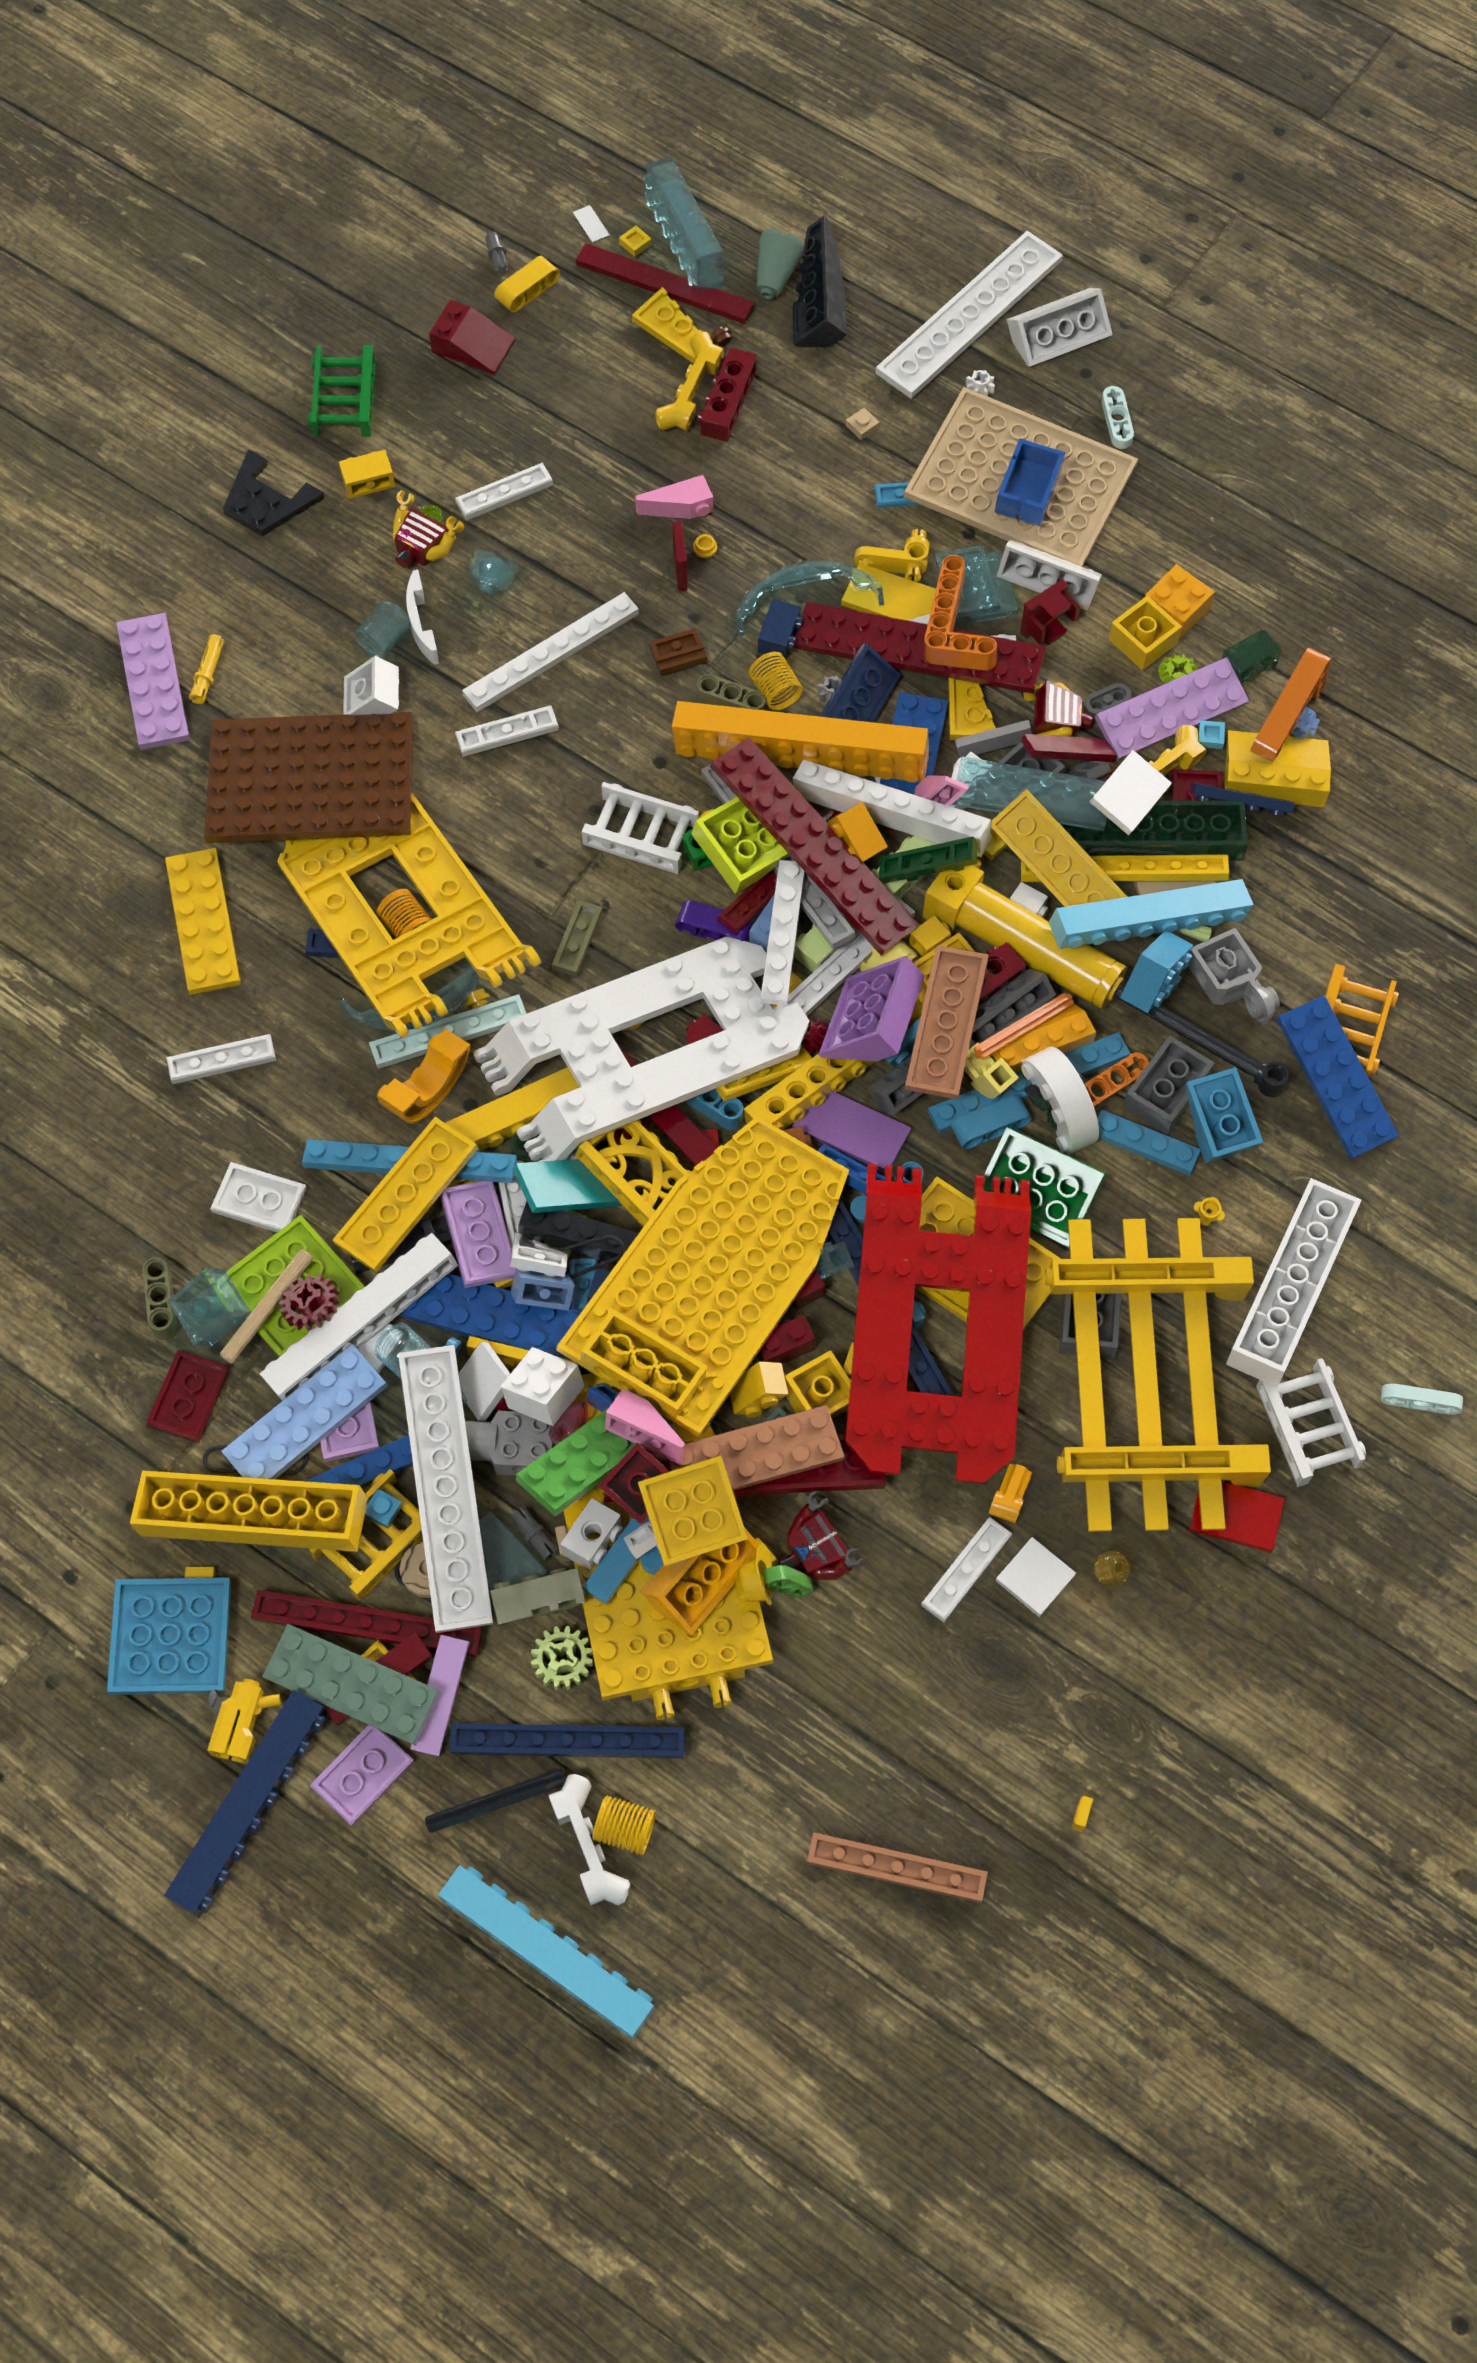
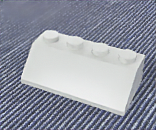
M1099 288L1085 289L1007 319L1012 342L1029 367L1113 335L1102 291Z
M1009 540L1006 544L996 577L1039 593L1063 579L1069 585L1068 593L1080 605L1081 609L1088 611L1102 574L1049 555L1046 552L1025 546L1022 543Z

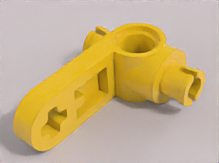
M914 529L911 532V537L906 540L904 551L868 546L859 547L855 551L854 563L856 566L862 563L886 572L903 573L905 578L912 580V576H914V581L918 582L921 579V574L927 568L930 543L926 539L927 533L921 529L920 535H918V529Z

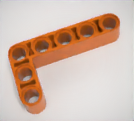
M949 555L942 562L925 634V659L929 663L936 665L990 670L997 663L996 641L991 637L953 632L965 580V561L958 555Z
M1309 647L1306 649L1251 747V752L1271 762H1275L1311 697L1314 699L1319 697L1327 680L1331 663L1330 657Z

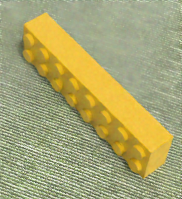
M142 1471L130 1525L140 1536L357 1552L368 1498L359 1485Z

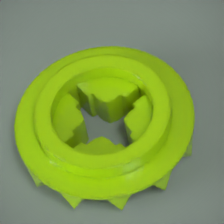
M1173 653L1168 658L1164 657L1159 665V677L1164 684H1167L1198 670V665H1195L1193 658L1185 657L1184 653L1181 656ZM1175 667H1176L1177 669H1179V668H1181V667H1182V668L1184 667L1183 673H1181L1180 671L1177 672V673H1174Z

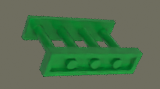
M316 345V355H312L311 359L312 369L315 371L312 412H308L307 415L308 427H312L314 437H319L320 424H356V427H360L362 437H371L376 363L373 345H363V355H359V357H323L321 345ZM324 367H359L362 370V374H358V376H323ZM322 386H358L361 389V393L356 395H322ZM321 405H357V408H360L359 412H356L355 415H320Z

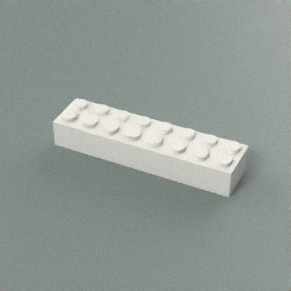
M1312 1178L1310 1179L1232 1348L1226 1365L1278 1388L1361 1203V1199Z

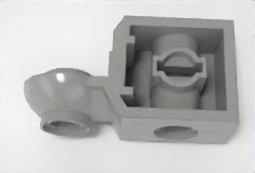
M1236 928L1192 947L1189 954L1193 955L1188 967L1213 1004L1224 1005L1244 998L1248 1013L1254 1019H1257L1262 1025H1266L1272 1019L1275 1009L1280 1007L1278 995L1272 987L1264 988L1259 983L1262 966Z

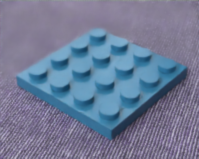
M115 1579L107 1693L109 1695L210 1693L212 1690H215L216 1693H225L231 1579Z

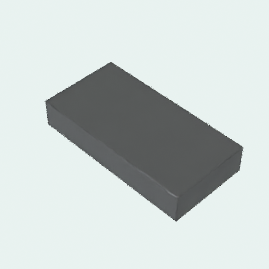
M1084 761L1067 769L1066 773L1070 780L1090 782L1110 772L1111 769L1106 762Z

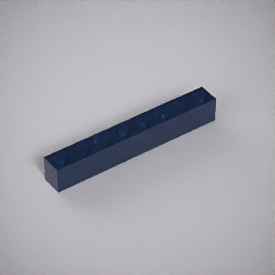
M296 1690L292 1691L164 1894L170 1902L197 1918H200L202 1913L206 1914L210 1910L215 1900L213 1895L219 1886L223 1887L227 1883L231 1875L229 1870L235 1860L239 1861L247 1850L246 1842L251 1834L256 1835L264 1821L262 1819L264 1813L268 1808L272 1809L280 1796L278 1793L283 1783L287 1784L293 1777L296 1770L294 1765L299 1757L304 1758L311 1747V1742L309 1741L314 1733H319L323 1729L327 1721V1717H325L327 1712L322 1705Z

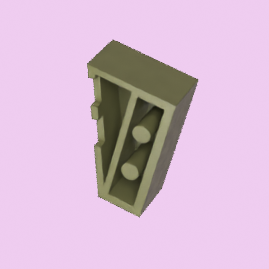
M566 1568L550 1571V1575L539 1578V1574L522 1578V1583L511 1585V1581L494 1585L495 1590L489 1592L496 1627L577 1608L585 1603L577 1568L568 1571Z

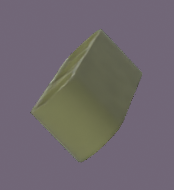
M710 674L701 676L697 681V699L701 704L766 711V699L760 691Z
M153 1257L144 1263L142 1270L147 1319L153 1334L160 1340H168L175 1336L177 1332L172 1275L163 1259ZM155 1271H163L160 1276L152 1277ZM158 1296H166L163 1301L154 1302ZM163 1320L169 1321L166 1326L157 1327L159 1322Z

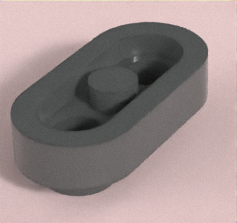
M1115 683L1087 696L1084 712L1091 714L1092 718L1095 719L1098 713L1130 700L1131 690L1125 684Z

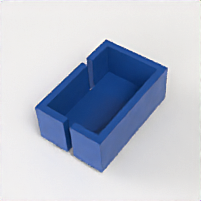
M1019 438L998 492L994 512L1011 518H1016V515H1019L1021 521L1041 527L1062 471L1066 452Z

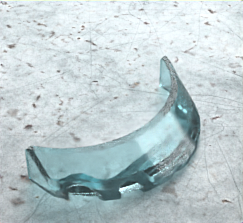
M808 560L792 563L768 573L758 580L744 595L735 614L739 635L744 636L743 619L756 611L758 597L768 591L837 576H845L851 579L857 589L873 591L879 606L884 605L883 588L865 572L841 562Z
M465 958L460 976L435 992L434 995L440 997L449 1014L466 1001L476 987L480 977ZM344 998L339 1001L343 1016L372 1028L392 1030L386 1026L376 1009L358 1012ZM435 1009L429 1011L432 1017V1022L426 1024L422 1017L418 1018L422 1027L445 1018L448 1014L440 1017ZM411 1022L405 1024L408 1030L415 1029Z

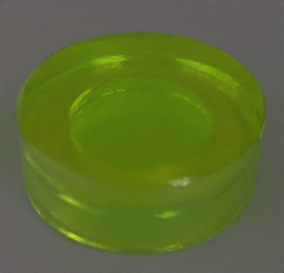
M426 505L420 509V513L441 524L443 523V515L439 507Z

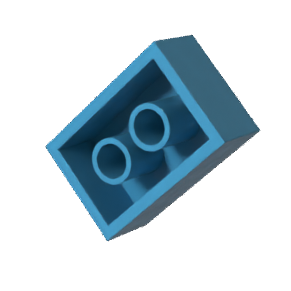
M1165 930L1140 955L1120 998L1146 1013L1154 1006L1159 1007L1164 998L1167 999L1172 990L1175 991L1182 979L1179 974L1182 969L1187 968L1193 955L1189 954L1193 944Z

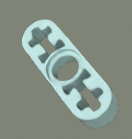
M1110 386L1103 391L1102 407L1112 444L1119 449H1125L1132 444L1134 431L1123 390L1116 386ZM1111 397H1113L1114 400H1116V405H1114V406H1113V400H1112ZM1120 414L1124 419L1116 421L1111 416ZM1120 429H1122V434L1125 438H1122V436L1119 435Z
M1385 1384L1382 1386L1381 1402L1387 1405L1449 1415L1462 1412L1463 1397L1456 1393L1400 1384Z

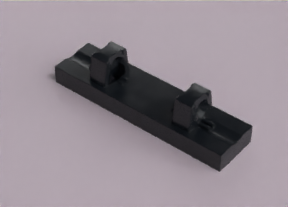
M446 1216L416 1224L382 1266L395 1262L398 1257L405 1255L414 1248L420 1239L424 1238V1236L426 1238L431 1233L444 1246L452 1244ZM350 1255L356 1275L371 1270Z

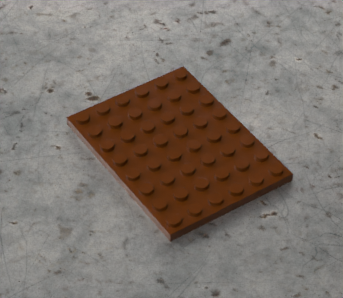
M412 712L212 720L204 831L205 842L222 843L411 835Z

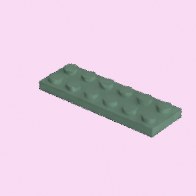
M287 1624L262 1676L271 1682L292 1691L296 1690L318 1703L415 1746L441 1693L438 1689Z

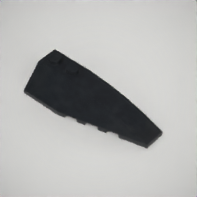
M823 216L807 227L804 242V254L806 257L800 265L799 272L802 274V279L800 283H797L796 292L799 296L798 301L793 303L792 309L793 344L796 347H830L847 336L846 298L843 276L832 231L827 217Z

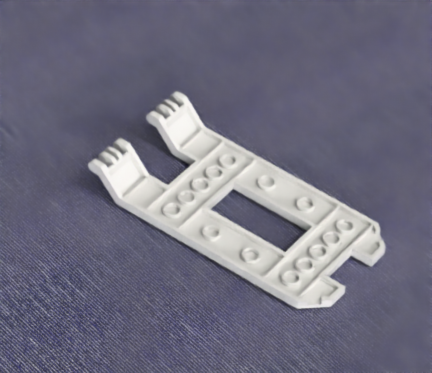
M730 937L721 938L509 1020L485 1047L477 1049L473 1056L476 1062L483 1063L481 1070L485 1074L487 1081L494 1082L491 1088L496 1096L510 1092L536 1063L559 1054L579 1086L578 1089L553 1098L530 1124L522 1126L517 1130L516 1133L521 1141L533 1138L539 1133L537 1138L527 1141L524 1145L531 1160L537 1161L548 1156L549 1153L551 1155L548 1158L538 1162L565 1160L583 1141L798 1056L801 1043L809 1028V1019L798 1002L773 1011L770 1004L761 1003V990L753 978L764 974L767 954L762 946ZM702 998L724 1030L633 1067H630L611 1035Z

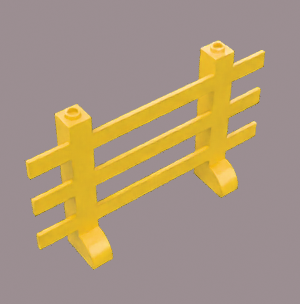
M1178 1218L1180 1258H1148L1145 1219H1123L1125 1258L1093 1259L1091 1220H1068L1070 1259H1052L1049 1269H1045V1284L1050 1285L1051 1294H1073L1083 1447H1064L1061 1456H1057V1473H1062V1482H1085L1088 1532L1112 1531L1109 1482L1124 1481L1142 1482L1145 1531L1169 1530L1165 1481L1198 1480L1202 1530H1225L1221 1480H1231V1483L1238 1486L1260 1487L1270 1474L1271 1469L1268 1444L1218 1445L1206 1293L1215 1292V1295L1223 1300L1244 1301L1254 1284L1252 1257H1203L1200 1218ZM1151 1293H1183L1195 1445L1162 1446ZM1096 1294H1128L1139 1446L1106 1447Z

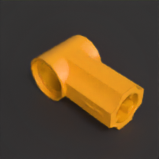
M1009 1464L1000 1490L996 1491L988 1514L1015 1524L1032 1472L1024 1466Z

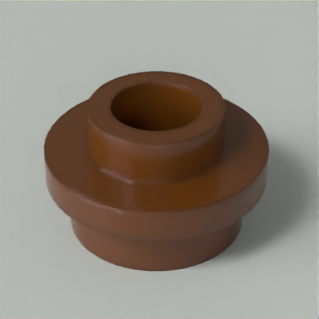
M718 327L711 334L712 343L719 347L726 346L733 339L731 336L732 331L729 327Z

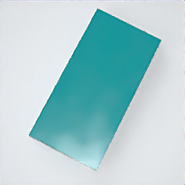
M579 1159L516 1163L513 1167V1172L532 1213L622 1206L619 1200Z

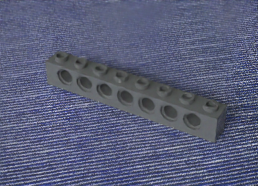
M1029 968L980 1004L977 1009L969 1049L976 1043L980 1044L1035 1011L1053 998L1056 993L1046 974ZM912 1055L867 1087L878 1109L895 1115L923 1094L905 1090Z

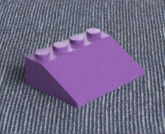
M906 956L847 977L818 1055L821 1058L879 1061L898 1054L911 1014L914 1011L918 994L921 991V985L925 977L924 974Z

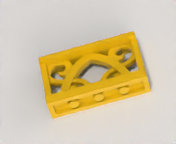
M640 1119L584 1141L578 1147L575 1155L643 1227L655 1212L653 1206L657 1198L659 1197L664 1200L667 1196L666 1193L661 1191V1187L670 1190L673 1186L668 1183V1179L672 1178L677 1182L680 1178L687 1176L691 1172L685 1170L678 1163L675 1154L667 1151L653 1132H648L642 1126ZM624 1128L632 1136V1139L627 1140L622 1134L620 1138L621 1145H617L614 1140V1132L617 1129ZM607 1137L610 1147L597 1151L594 1147ZM624 1156H635L650 1160L652 1184L644 1180L627 1182L623 1178L626 1172ZM615 1157L618 1158L620 1168L617 1170L610 1165V1163H617ZM635 1188H645L643 1189V1195L640 1196L635 1190Z

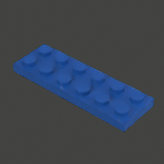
M899 692L892 725L928 729L929 758L925 777L933 776L948 700ZM880 779V784L913 795L916 786L920 783L899 779Z
M1325 995L1276 1018L1350 1160L1399 1136Z

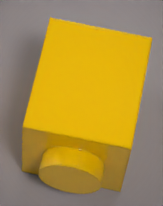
M934 915L911 932L909 945L920 957H923L935 949L936 945L939 946L950 939L951 931L945 922H940Z

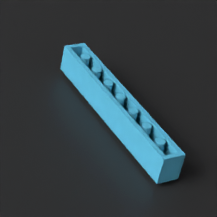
M1243 879L1056 908L1049 921V925L1059 949L1068 947L1075 949L1086 944L1099 945L1105 941H1123L1136 936L1147 937L1155 933L1164 932L1165 930L1169 932L1179 929L1192 930L1204 925L1216 926L1223 922H1240L1247 917L1254 904Z
M459 1865L438 1894L440 1900L634 2041L655 2010L654 2005L651 2004L652 1997L639 1988L634 1992L626 1986L628 1980L618 1972L613 1971L610 1974L601 1968L604 1963L596 1956L589 1953L586 1957L577 1950L579 1945L565 1935L561 1939L554 1934L555 1927L542 1918L536 1921L529 1916L531 1910L519 1901H516L515 1904L511 1903L505 1898L507 1893L493 1883L489 1887L481 1881L483 1875L471 1866L466 1870Z

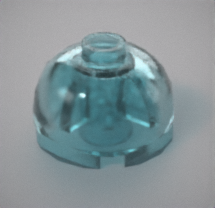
M475 550L470 560L469 571L473 582L480 586L479 590L492 595L494 591L501 592L509 589L517 577L519 565L504 557V560L497 558L496 553Z

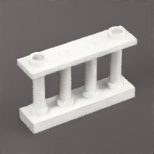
M603 782L602 798L606 800V803L596 825L585 823L582 830L583 845L679 874L682 867L681 853L677 852L687 826L694 827L695 821L699 819V811L694 810L690 806H680L631 791L618 784ZM616 804L630 808L621 831L618 833L606 830ZM640 811L654 815L644 840L629 837ZM664 818L678 822L670 843L665 848L653 844Z
M1323 1358L1316 1361L1313 1367L1314 1373L1280 1383L1278 1388L1260 1379L1256 1386L1298 1487L1308 1484L1316 1469L1351 1459L1354 1468L1358 1469L1366 1457L1365 1447L1361 1441L1357 1440L1333 1384V1372L1329 1366L1325 1365ZM1319 1383L1325 1398L1290 1409L1284 1407L1281 1399L1282 1394ZM1328 1408L1335 1421L1333 1424L1301 1434L1295 1432L1292 1426L1293 1419ZM1340 1433L1346 1447L1345 1449L1313 1459L1305 1457L1302 1450L1304 1444Z

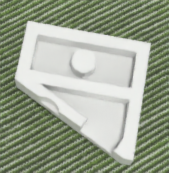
M515 1232L510 1267L524 1272H541L550 1277L565 1276L568 1254L552 1249L538 1241L535 1243V1246L522 1241L523 1234Z

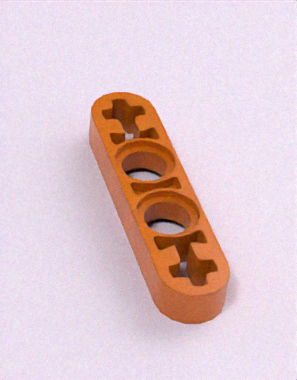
M1132 1053L1086 1082L1084 1085L1093 1106H1097L1136 1081L1149 1064L1147 1057L1142 1053ZM1133 1063L1140 1065L1139 1068L1132 1070L1130 1073L1127 1070ZM1112 1072H1117L1121 1075L1122 1084H1116L1112 1081ZM1093 1084L1101 1087L1103 1091L1101 1097H1097L1092 1093L1091 1086Z

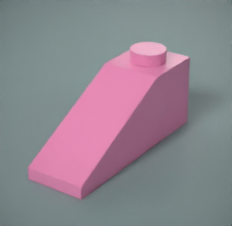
M701 475L635 496L637 515L686 519L702 517L713 512V495L704 476Z
M927 776L916 786L914 795L950 806L968 790V785L948 776Z
M622 1389L606 1412L605 1430L635 1444L639 1443L643 1448L680 1465L683 1461L685 1443L648 1400L642 1398L639 1394Z

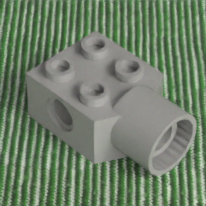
M498 1411L491 1422L465 1421L470 1460L490 1461L497 1475L516 1476L517 1473L555 1446L556 1423L554 1426H551L517 1411Z

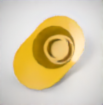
M761 1543L758 1546L755 1559L739 1568V1575L736 1578L735 1584L739 1598L748 1599L750 1602L767 1601L768 1605H771L772 1589L765 1587L763 1571L772 1567V1561L765 1544Z

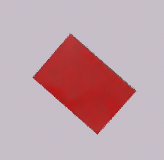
M1221 1481L1225 1530H1202L1198 1490L1188 1531L1269 1553L1273 1552L1285 1498Z

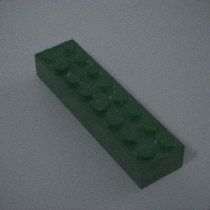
M1039 801L1085 852L1096 847L1173 851L1178 855H1228V861H1243L1248 846L1244 801H1157L1129 835L1092 805L1090 801ZM1096 851L1089 854V856L1164 855L1116 851Z

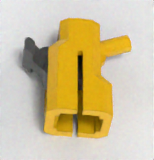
M251 1679L235 1682L231 1697L219 1698L216 1691L212 1690L209 1694L208 1702L216 1714V1723L207 1749L209 1754L229 1760L230 1756H232V1761L247 1764L256 1744V1740L252 1735L256 1718L261 1714L263 1708L281 1706L280 1694L263 1696L264 1691L259 1687L260 1683Z

